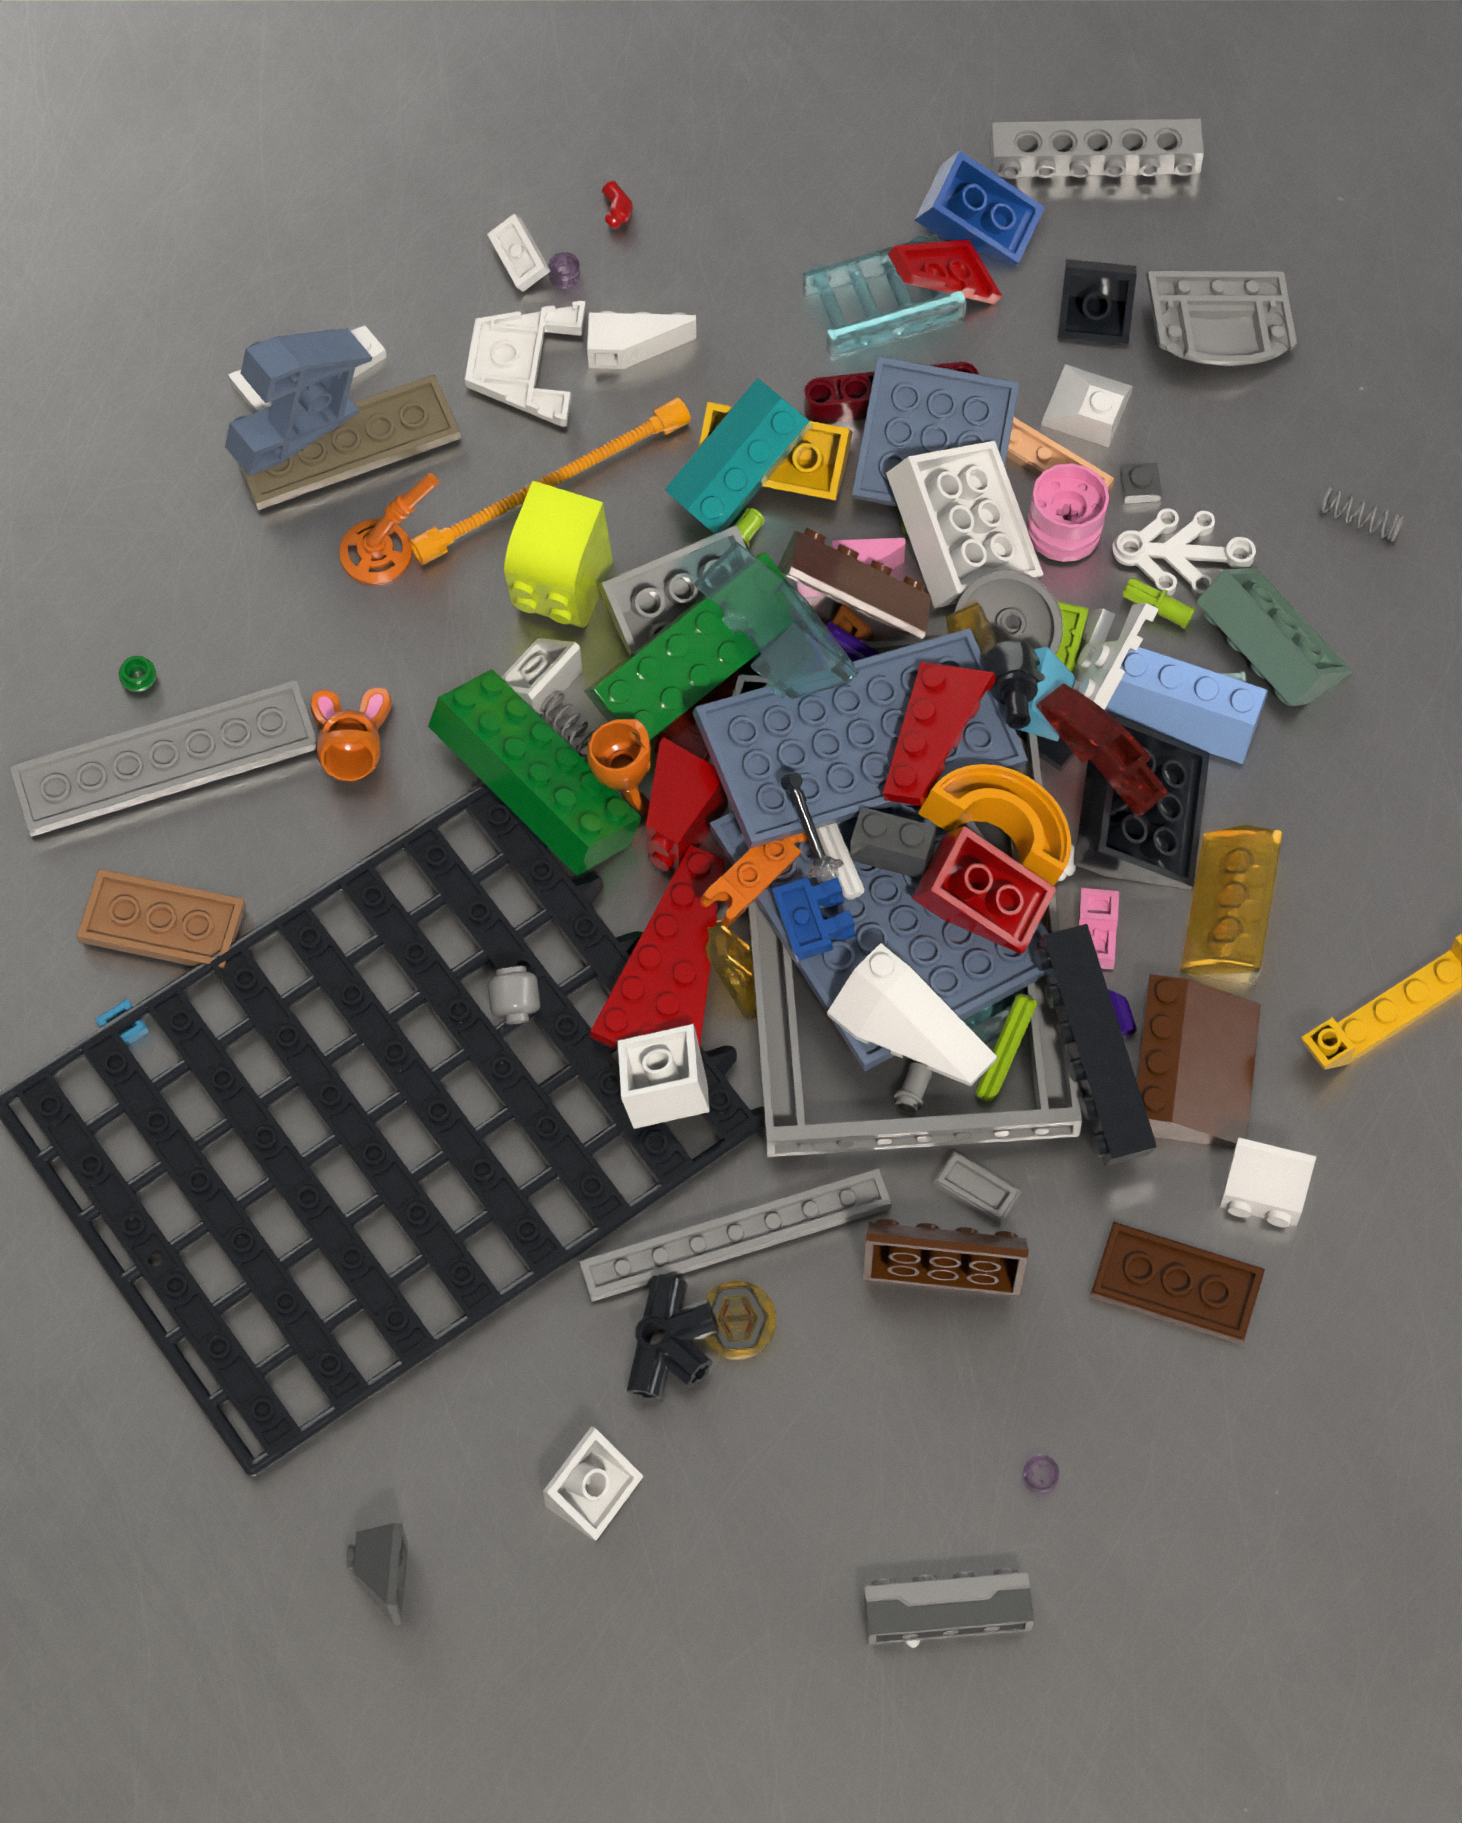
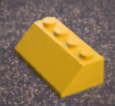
M707 402L699 447L733 406ZM810 421L813 424L811 429L762 487L836 501L846 469L853 432L849 428Z

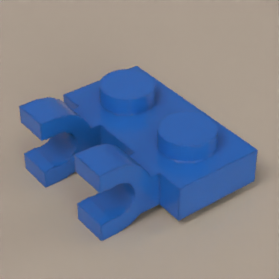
M809 877L772 888V895L796 962L833 950L831 939L846 940L856 937L855 924L850 910L824 920L819 908L821 905L833 907L844 903L843 891L838 877L813 887Z

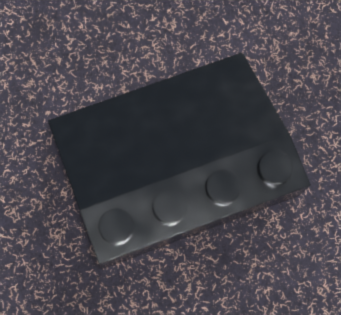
M1117 715L1093 729L1074 865L1105 877L1183 889L1193 888L1210 753Z

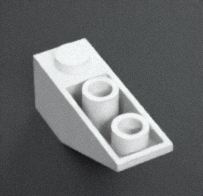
M612 311L589 313L588 367L625 369L695 340L696 315H686L680 312L672 314H651L648 312L630 314Z

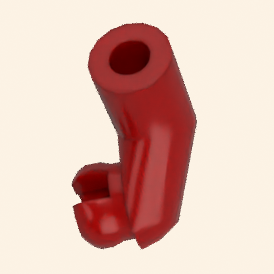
M610 181L602 189V193L611 203V211L605 215V222L611 228L619 229L622 223H627L630 219L633 204L615 181Z

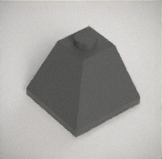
M391 1523L356 1532L355 1545H348L347 1569H353L356 1582L393 1624L402 1625L409 1544L402 1523Z

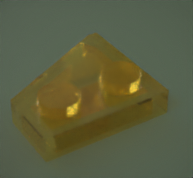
M722 924L708 928L709 942L706 944V954L709 962L715 968L746 1020L756 1018L751 947Z

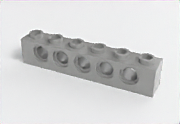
M1201 119L992 122L990 140L992 172L999 177L1007 179L1035 176L1040 178L1052 176H1074L1081 178L1094 175L1118 177L1121 175L1155 176L1157 174H1178L1187 176L1190 174H1200L1204 156Z

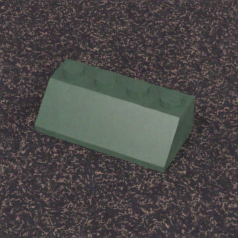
M1258 568L1223 570L1196 601L1204 610V617L1214 626L1220 627L1228 636L1227 642L1236 651L1243 653L1251 661L1250 666L1252 670L1261 678L1267 679L1275 688V695L1287 705L1299 706L1311 703L1352 672L1349 666Z

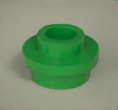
M132 656L127 658L121 665L119 679L125 689L132 692H142L150 688L155 682L156 670L150 660L142 656ZM136 673H143V674H144V675H143L142 677H140V678H137V679H133V678H132V676H133L134 674H136Z

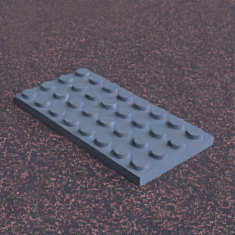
M965 629L695 707L693 716L748 848L751 849L805 832L796 808L792 806L789 790H785L781 786V778L787 774L799 773L801 775L802 785L800 789L804 791L806 796V804L815 829L857 817L861 807L877 811L901 804L886 801L883 796V790L920 662L985 671L982 654L971 629ZM992 688L984 694L980 701L981 707L973 719L970 718L962 732L961 741L956 749L951 750L945 760V768L936 783L948 773L965 766L989 764L1014 770L1024 767L1028 762L1015 729L1010 728L1006 724V708L1004 704L999 703L994 698Z

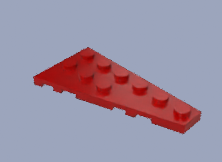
M692 845L688 847L590 1031V1038L618 1050L619 1040L693 1024L700 1048L719 901H715L709 907H703L700 899L705 891L723 876L724 859Z

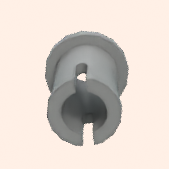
M916 1062L909 1065V1070L901 1090L896 1091L894 1094V1100L896 1101L894 1105L899 1111L913 1115L916 1114L917 1110L922 1109L924 1105L922 1097L933 1075V1071L927 1069L926 1065Z

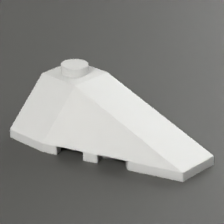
M881 943L854 969L827 1012L828 1017L856 1040L868 1045L871 1042L891 1050L890 1054L903 1058V1056L925 1064L929 1070L968 1086H972L997 1060V1056L911 967Z

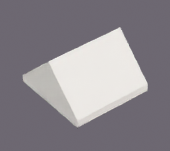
M537 638L501 678L541 717L544 714L540 712L543 701L555 692L563 693L582 673L580 647L576 642ZM556 695L553 698H551L544 705L543 710H546L551 701L559 695Z
M590 1427L543 1490L545 1506L596 1541L644 1476L596 1428Z

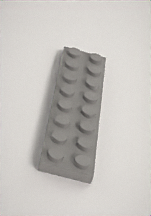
M294 680L9 766L29 834L33 837L317 750V739L298 682Z

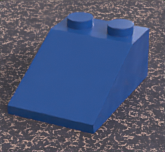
M959 150L941 164L915 221L944 240H970L977 252L1016 266L1020 262L1045 207Z

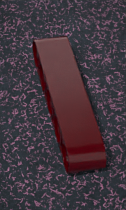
M968 362L929 365L979 375L977 368ZM875 371L820 377L809 381L804 391V414L809 421L823 424L866 419ZM857 395L861 398L856 399L851 398L850 396ZM822 399V400H825L826 402L820 403V402H816V401H814V400Z

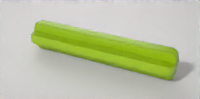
M1019 994L1015 997L992 1051L997 1056V1060L982 1074L975 1090V1095L978 1098L987 1102H992L997 1098L1037 1006V1001L1034 998L1025 994Z

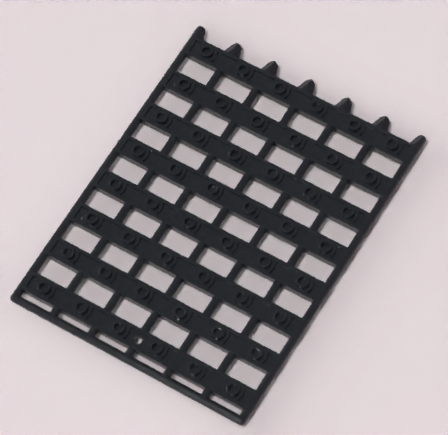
M483 781L232 942L229 950L219 956L221 950L212 955L211 957L216 959L211 961L210 964L200 963L0 1092V1120L248 1476L254 1477L765 1129L763 1106L750 1110L724 1077L737 1060L736 1049L728 1045L704 1051L700 1046L708 1085L710 1112L701 1115L721 1139L720 1141L691 1159L663 1122L633 1128L621 1099L619 1064L611 1055L617 1049L590 1038V1026L567 996L594 978L598 980L610 995L643 932L634 931L615 937L590 905L603 889L602 878L598 875H590L571 881L547 850L548 846ZM465 810L499 852V854L473 871L467 868L437 829ZM403 850L437 893L410 912L406 911L375 870V868ZM508 865L542 908V910L516 927L510 924L480 884ZM342 891L374 934L345 954L312 911L313 908ZM445 906H447L479 948L478 952L452 969L449 968L417 925ZM551 921L586 965L558 985L524 942L525 938ZM276 932L281 935L310 974L308 978L282 995L278 993L248 952V950ZM382 947L385 948L417 991L388 1011L354 967V965ZM224 961H226L224 968H220L218 966ZM487 963H490L495 971L502 968L524 966L527 972L537 977L541 1006L538 1011L528 1015L529 1022L534 1020L567 1064V1066L540 1084H537L504 1040L505 1037L526 1023L507 1025L506 1020H503L496 1026H493L460 982ZM212 973L217 976L246 1016L245 1019L217 1037L214 1036L183 993ZM319 988L353 1032V1034L322 1053L290 1009L291 1006ZM425 1004H427L460 1048L431 1069L396 1024ZM149 1014L182 1059L151 1080L118 1035ZM255 1030L289 1075L260 1095L256 1094L225 1051V1049ZM361 1046L364 1047L396 1090V1092L367 1111L364 1110L332 1066ZM82 1057L87 1059L116 1100L114 1104L86 1122L83 1121L53 1078L54 1075ZM468 1062L472 1064L504 1107L475 1127H473L440 1083L442 1079ZM190 1072L224 1117L194 1138L190 1136L160 1094L162 1090ZM575 1078L579 1079L612 1123L584 1143L580 1141L548 1098V1096ZM297 1088L331 1133V1135L302 1154L298 1152L267 1109ZM19 1099L51 1144L42 1151L9 1104ZM404 1104L407 1105L439 1149L438 1152L410 1171L375 1125ZM124 1115L128 1117L158 1160L127 1182L94 1136ZM512 1120L515 1121L548 1165L546 1169L519 1187L484 1141L485 1138ZM234 1131L266 1176V1178L236 1198L202 1153L204 1149ZM621 1136L657 1182V1184L629 1203H627L593 1158L594 1154ZM340 1147L375 1193L345 1214H343L310 1168ZM59 1157L92 1203V1205L84 1210L81 1209L50 1164ZM448 1163H450L484 1209L454 1231L419 1184ZM166 1174L169 1175L201 1220L169 1242L136 1196L137 1193ZM557 1179L593 1225L591 1229L564 1247L528 1200ZM275 1190L309 1236L308 1239L277 1258L245 1213L246 1209ZM384 1206L419 1253L390 1274L385 1272L354 1229V1226ZM101 1217L134 1263L126 1271H124L92 1225L93 1222ZM492 1223L496 1225L529 1270L500 1291L495 1288L463 1244ZM208 1234H211L243 1280L242 1283L212 1303L178 1256V1254ZM318 1250L353 1297V1299L323 1319L320 1318L287 1272ZM153 1254H161L163 1261L160 1265L153 1266L149 1264V1258ZM427 1267L431 1269L463 1313V1316L434 1336L430 1334L397 1288ZM142 1278L148 1283L177 1325L169 1332L163 1327L134 1285ZM252 1294L287 1342L257 1364L253 1363L221 1317V1315ZM362 1311L398 1359L367 1381H365L331 1333ZM185 1339H187L219 1385L220 1389L214 1393H209L177 1347ZM295 1356L298 1357L331 1404V1406L300 1427H298L264 1378ZM227 1402H231L264 1451L256 1457L250 1452L220 1407Z

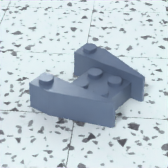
M348 328L276 336L263 342L253 343L245 349L240 374L265 404L272 401V405L248 416H240L231 422L225 448L249 477L287 460L359 413L358 407L348 397L355 367L372 361V356Z

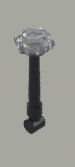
M799 773L784 775L781 778V786L790 792L789 798L792 806L796 808L816 858L812 863L811 869L807 872L808 879L816 877L818 883L831 880L840 875L838 869L843 865V861L828 855L825 856L806 804V796L804 791L800 789L802 785L801 775Z

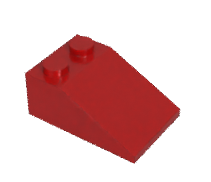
M963 826L943 836L911 899L949 923L1022 954L1033 937L1057 888Z

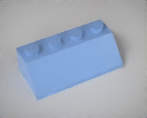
M1138 647L1137 651L1127 653L1120 667L1125 670V673L1102 714L1103 718L1110 720L1117 715L1207 751L1210 754L1243 765L1268 695L1267 689Z

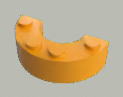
M989 764L970 765L956 769L945 775L935 784L918 812L919 815L948 833L954 831L959 825L970 821L987 822L1001 828L1012 838L1016 845L1020 864L1052 886L1056 884L1068 864L1071 852V835L1067 820L1060 806L1040 784L1013 769Z

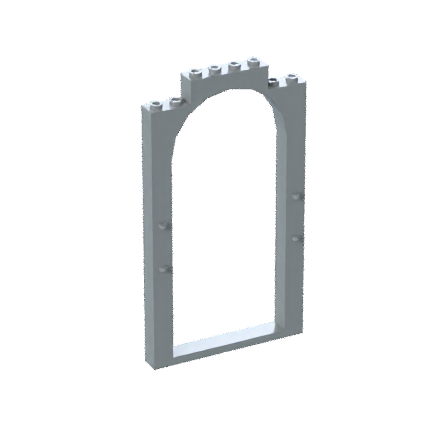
M927 635L923 639L892 637L884 641H860L882 654L940 636ZM814 644L803 646V662ZM1025 732L1026 742L1020 737L1018 738L1028 758V762L1024 767L1014 770L1028 776L1043 787L1037 735ZM1006 834L1008 856L1020 863L1018 849L1012 838ZM1055 893L1041 919V923L1048 933L1060 931ZM756 901L748 907L767 1157L1079 1137L1082 1116L1078 1082H1073L1068 1069V1060L1071 1059L1067 1045L1061 1044L1057 1034L1056 1025L1060 1021L1056 1008H1051L1047 1002L1045 986L1048 985L1046 977L1023 988L1025 995L1037 1001V1006L1028 1024L1037 1110L805 1125L792 958Z

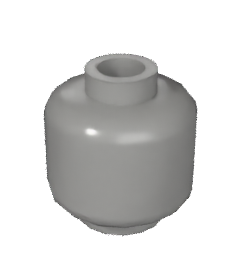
M524 966L496 970V976L491 978L487 985L491 1013L496 1017L505 1018L507 1025L529 1022L528 1015L538 1011L541 1006L537 977L527 972Z

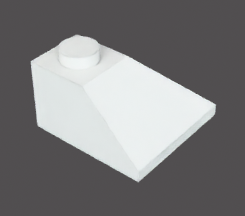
M1065 364L1041 425L1109 447L1133 386Z

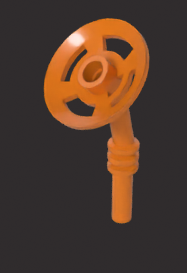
M428 473L405 495H398L396 499L385 507V514L381 519H370L360 522L344 535L340 544L339 555L341 564L348 575L359 582L378 585L393 581L404 573L410 564L412 549L409 544V536L397 524H400L414 512V506L439 484V480L434 474ZM369 527H374V528L365 530V531H363V532L360 533V534H357L358 532H360V531L363 530V529H366V528H369ZM392 533L397 534L400 538L402 553L393 550V542L389 537ZM349 546H357V553L361 559L357 566L354 565L349 557ZM390 562L394 564L387 570L370 572V568H381Z

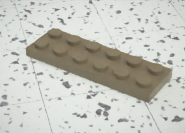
M435 374L354 402L359 409L357 415L279 465L250 477L240 466L257 509L261 510L461 439L460 430Z

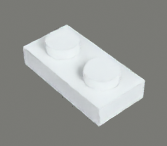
M515 213L487 234L514 284L522 292L550 272L525 224Z

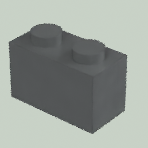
M861 807L851 838V859L858 863L921 879L933 853L936 826Z

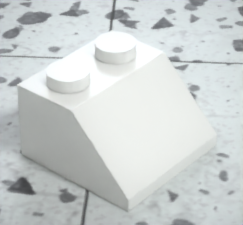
M693 1024L618 1041L621 1099L634 1129L710 1112L707 1079Z
M1238 1137L1230 1161L1220 1208L1228 1209L1230 1214L1237 1217L1248 1218L1252 1215L1265 1218L1268 1223L1278 1227L1297 1226L1304 1207L1316 1156Z

